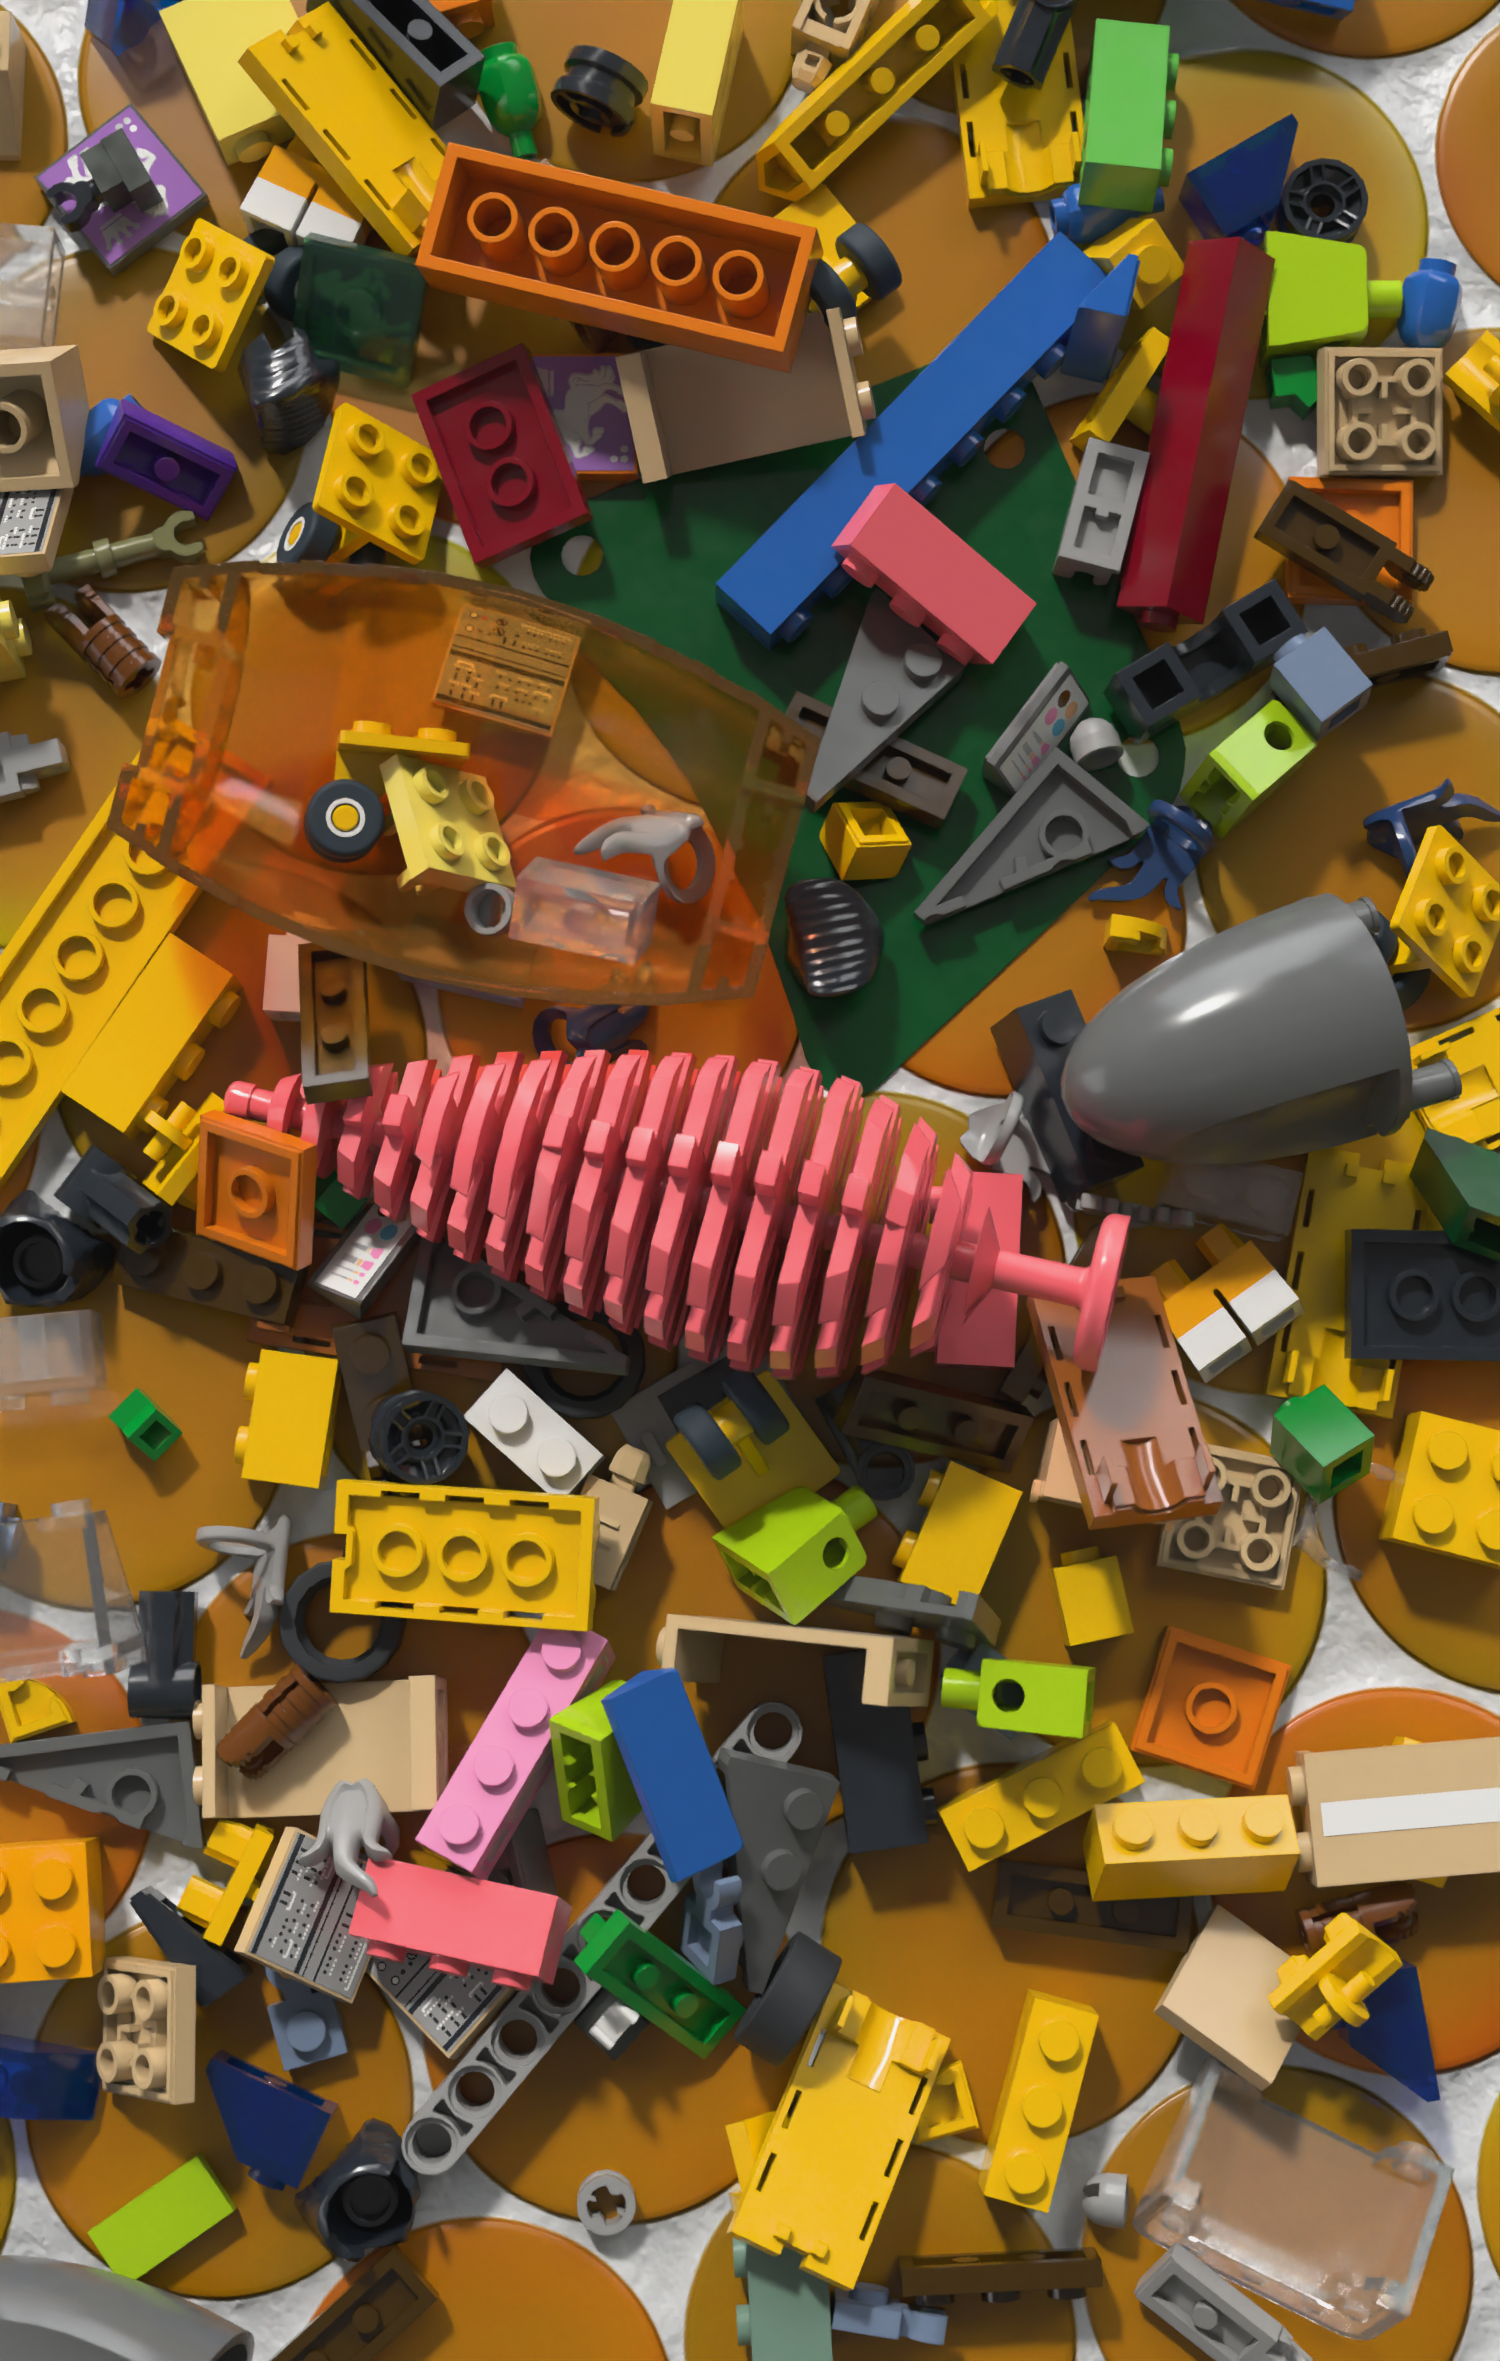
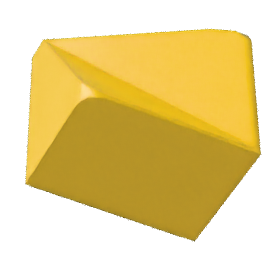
M876 801L833 803L819 836L842 881L893 878L899 873L912 846L893 810Z

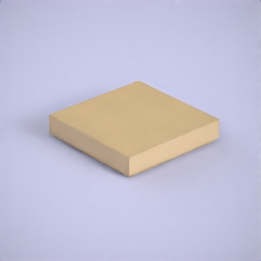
M1217 1904L1206 1915L1187 1953H1185L1153 2012L1261 2091L1273 2083L1301 2029L1292 2019L1285 2015H1280L1273 2010L1267 1997L1280 1985L1276 1970L1291 1956Z

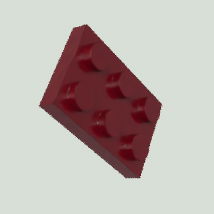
M523 343L411 394L472 559L479 568L484 569L594 519L531 352Z

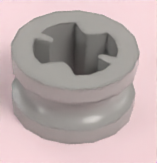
M610 2169L598 2170L587 2176L580 2185L577 2194V2210L581 2222L592 2233L602 2236L616 2235L626 2229L633 2220L636 2210L635 2193L630 2181L620 2172ZM607 2186L611 2195L623 2194L625 2198V2205H616L619 2215L612 2219H605L604 2213L601 2210L590 2211L587 2206L588 2200L596 2201V2192L594 2190L599 2187Z

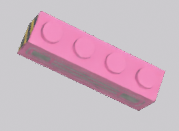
M539 1629L415 1839L429 1855L465 1876L482 1880L488 1879L554 1766L549 1719L597 1690L616 1659L606 1638L591 1630L584 1632Z

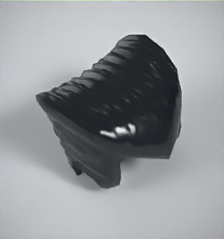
M292 328L294 337L277 350L270 347L264 332L261 333L243 349L237 368L256 421L262 448L268 453L285 455L304 446L324 426L333 408L339 388L341 363L338 359L319 360L310 345L306 332L299 328Z
M802 879L789 887L783 898L787 916L784 959L798 982L807 988L808 993L812 995L833 998L852 994L868 985L878 972L885 947V930L869 904L854 888L844 881L837 879Z
M24 1190L10 1202L9 1206L0 1216V1293L5 1304L21 1307L54 1308L74 1302L93 1291L113 1268L116 1250L111 1242L91 1234L88 1230L81 1228L78 1224L62 1216L59 1211L54 1210L52 1206L46 1204L38 1197L33 1190Z
M375 2118L365 2121L360 2131L356 2133L345 2149L339 2153L338 2157L320 2175L316 2176L313 2182L296 2193L294 2198V2205L303 2220L317 2232L332 2252L347 2262H359L365 2255V2249L384 2248L406 2242L414 2222L417 2200L421 2193L418 2172L412 2169L404 2159L401 2148L402 2138L391 2124Z

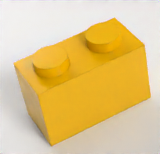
M261 1349L259 1363H249L244 1385V1400L253 1401L249 1427H239L234 1449V1464L243 1465L241 1478L326 1490L343 1383L339 1360Z
M952 1461L946 1464L943 1473L931 1469L917 1501V1505L927 1509L918 1532L906 1528L891 1563L902 1568L897 1581L903 1584L924 1585L946 1594L952 1598L951 1605L956 1606L960 1591L980 1594L1020 1500L1022 1491Z

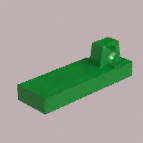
M619 1909L613 1913L607 1922L598 1913H595L580 1930V1935L588 1944L573 1960L579 1968L592 1980L704 2060L747 2010L733 1994L719 1984L713 1986L698 1968L639 1926Z

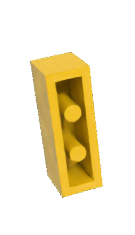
M169 933L60 1091L134 1141L141 1131L147 1134L150 1133L154 1128L144 1121V1118L151 1110L163 1118L169 1106V1102L164 1099L178 1078L186 1081L197 1069L205 1054V1049L200 1046L214 1025L221 1029L233 1017L241 1002V997L237 995V992L242 984L232 973L172 933Z
M1106 1719L1092 1726L1091 1734L1086 1737H1071L937 1805L936 1809L963 1865L970 1872L1092 1810L1094 1804H1103L1144 1783L1145 1780L1116 1723Z
M1287 1794L1094 1804L1082 1841L1092 1901L1285 1891L1300 1856Z
M1028 1988L978 2179L983 2195L1041 2212H1049L1099 2015L1091 2006Z

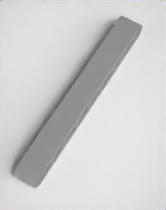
M767 1700L758 1703L746 1714L712 1755L711 1759L715 1769L719 1767L718 1754L721 1747L787 1762L795 1753L802 1740L803 1729L800 1718L791 1706L782 1701ZM769 1712L783 1714L790 1721L792 1727L791 1736L783 1746L775 1749L762 1746L754 1736V1725L758 1718ZM651 1830L566 1931L557 1968H567L576 1974L581 1985L579 1994L571 2000L558 2001L547 1993L544 1983L537 1981L532 1982L530 1992L516 1991L414 2114L403 2134L401 2145L404 2159L412 2169L421 2174L436 2175L445 2172L454 2165L599 1990L601 1985L588 1977L573 1961L588 1944L580 1935V1930L592 1916L598 1913L600 1916L611 1917L619 1909L639 1926L648 1930L692 1876L680 1882H670ZM652 1865L658 1868L664 1875L666 1886L658 1897L650 1900L641 1899L630 1890L628 1877L631 1871L638 1866ZM515 2019L525 2020L530 2023L537 2033L538 2040L536 2046L525 2052H515L508 2048L502 2037V2027L506 2023ZM472 2071L486 2074L493 2082L495 2089L494 2097L484 2103L470 2102L461 2093L459 2087L460 2078ZM429 2123L441 2125L450 2134L451 2148L439 2155L425 2152L418 2144L417 2130Z

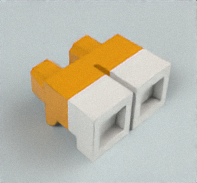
M297 134L287 149L274 145L240 206V211L249 233L263 228L282 232L289 247L294 245L312 247L313 236L363 248L372 227Z
M1223 1223L1215 1226L1195 1243L1212 1268L1193 1282L1175 1259L1165 1262L1148 1275H1155L1173 1336L1205 1383L1252 1350L1244 1333L1220 1303V1298L1225 1300L1257 1346L1304 1313L1300 1299L1254 1243L1250 1240L1244 1244Z

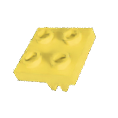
M397 753L379 766L392 811L384 819L383 834L384 836H391L398 832L407 869L396 878L400 892H406L415 887L417 895L424 896L440 887L470 893L475 887L484 883L505 886L511 891L517 889L510 864V851L502 836L494 808V796L487 784L486 777Z

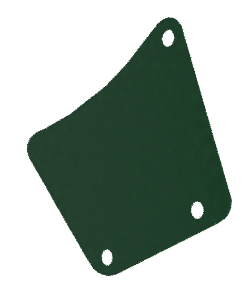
M929 364L871 387L876 418ZM1032 382L1023 390L1027 394V398L1017 412L1003 424L998 419H995L980 434L986 441L989 435L996 430L1009 429L1015 431L1022 437L1026 447L1025 456L1022 461L1013 468H997L985 456L984 441L980 449L965 465L959 467L953 462L938 477L942 482V486L924 506L925 509L1037 604L993 664H971L969 662L965 666L961 679L898 736L967 768L968 771L940 831L893 810L912 844L899 873L895 877L843 880L864 898L885 930V947L878 972L868 985L852 994L840 995L834 998L815 996L808 993L807 988L798 982L784 959L787 916L783 898L788 888L802 879L832 878L841 880L820 841V831L833 803L874 802V800L842 787L812 814L804 807L805 798L803 797L811 772L768 751L771 740L796 691L831 707L834 706L871 593L878 588L890 600L893 598L878 585L874 584L870 588L853 578L848 586L834 599H830L825 594L809 610L814 617L807 628L793 642L788 644L782 638L769 651L716 602V583L858 437L852 438V436L678 473L667 479L644 484L642 478L587 499L594 519L531 548L530 562L532 572L542 593L554 607L589 618L584 641L636 699L689 776L760 918L794 1016L805 1059L811 1069L820 1071L823 1076L821 1085L830 1090L836 1078L841 1079L842 1076L860 1082L863 1087L862 1095L877 1088L1112 867L1108 861L1109 856H1124L1144 835L1143 833L1140 837L926 927L913 918L915 910L1012 798L982 776V766L987 754L1055 663L1059 664L1062 661L1069 666L1089 698V708L1077 725L1090 717L1102 718L1113 725L1118 732L1121 743L1130 738V735L1103 693L1114 673L1150 653L1134 615L1117 607L1121 585L1116 574L1112 573L1109 582L1105 585H1095L1093 583L1094 576L1086 572L1075 571L1074 576L1071 578L1052 574L1076 481ZM876 418L866 420L867 428L876 420ZM581 535L595 539L603 551L602 564L592 574L584 576L575 575L568 571L561 557L563 547L567 541ZM923 623L920 625L933 639L939 640L940 637ZM1180 721L1149 738L1158 748L1159 761L1154 771L1147 776H1130L1122 770L1118 761L1099 770L1086 771L1146 820L1149 826L1147 809L1155 799L1173 805L1180 791L1186 755ZM1077 725L1059 747L1072 760L1070 738Z

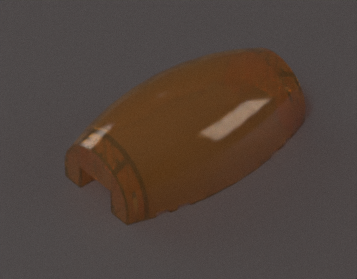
M249 560L226 562L218 565L203 564L173 567L157 628V633L168 642V647L137 766L125 762L122 764L106 826L133 846L143 850L149 857L177 876L260 921L335 953L417 979L498 996L578 1005L675 1006L754 998L770 937V929L801 811L805 804L821 738L795 720L785 716L779 709L753 691L745 690L718 675L712 668L657 643L655 639L597 614L519 589L431 570L366 563V566L347 563H325L324 560H300V563H271ZM354 721L387 723L392 725V735L406 737L418 735V728H440L456 731V742L471 744L470 758L461 769L457 770L486 777L487 784L493 793L495 812L504 842L510 851V864L517 884V889L512 892L521 903L522 915L514 929L501 936L484 935L473 930L469 926L464 912L465 902L470 894L467 892L440 887L424 896H418L415 887L409 891L400 892L396 878L407 869L398 832L391 836H384L382 831L379 840L372 850L363 858L350 863L328 861L312 850L304 834V815L315 792L323 785L334 781L335 743L340 730L350 731L353 728ZM387 793L379 799L384 810V819L392 812ZM652 804L656 810L700 815L705 823L702 828L712 842L716 857L715 876L711 888L704 898L696 903H677L668 898L661 889L650 854L622 853L603 861L601 848L583 855H575L574 848L596 828L619 817L642 815L641 806ZM687 841L669 856L668 870L670 878L674 885L681 890L687 888L692 883L697 871L695 850ZM503 898L501 899V912H500V916H499V920H498L497 925L500 923V920H501L502 907H503V901H504Z

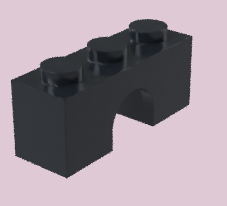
M1274 578L1222 609L1210 624L1187 640L1173 647L1167 642L1114 673L1103 694L1137 746L1276 663L1273 657L1284 644L1299 634L1303 633L1306 636L1309 631Z

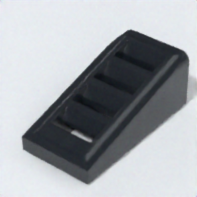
M151 1885L130 1898L131 1906L168 1960L173 1963L196 1966V2001L200 2006L207 2007L253 1973L248 1964L223 1943L219 1946L204 1939L205 1928L194 1923L176 1910L177 1905L159 1890H155Z

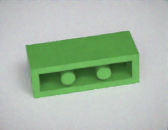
M1096 18L1088 61L1078 205L1152 212L1157 186L1169 187L1173 164V149L1162 147L1163 139H1171L1173 135L1176 101L1165 100L1166 91H1175L1179 66V54L1168 53L1170 26Z

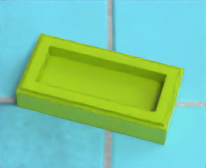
M200 2152L95 2225L87 2233L113 2273L136 2280L231 2214L237 2206Z

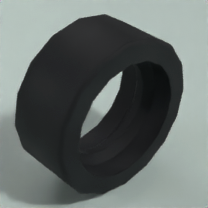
M565 1300L554 1304L559 1313L573 1322L591 1320L568 1310L569 1303L565 1302ZM605 1306L600 1313L594 1311L591 1321L605 1325L617 1336L622 1347V1353L630 1357L629 1376L619 1375L608 1389L596 1395L577 1396L564 1391L554 1382L548 1367L524 1365V1372L534 1393L555 1412L574 1419L602 1418L622 1408L638 1391L646 1369L645 1344L638 1329L633 1327L632 1335L630 1336L612 1328L608 1323L610 1317L605 1313Z
M332 1561L318 1563L298 1576L284 1596V1605L281 1607L278 1620L282 1644L295 1664L298 1663L315 1679L340 1684L368 1678L388 1665L400 1648L407 1622L406 1618L381 1616V1626L377 1639L369 1650L358 1657L345 1660L327 1657L313 1646L307 1636L305 1616L309 1603L317 1592L331 1584ZM381 1601V1606L404 1608V1604L400 1602Z
M797 1932L774 1962L763 1994L756 1993L735 2032V2041L775 2067L781 2066L807 2031L828 1995L842 1965L841 1957L802 1932Z

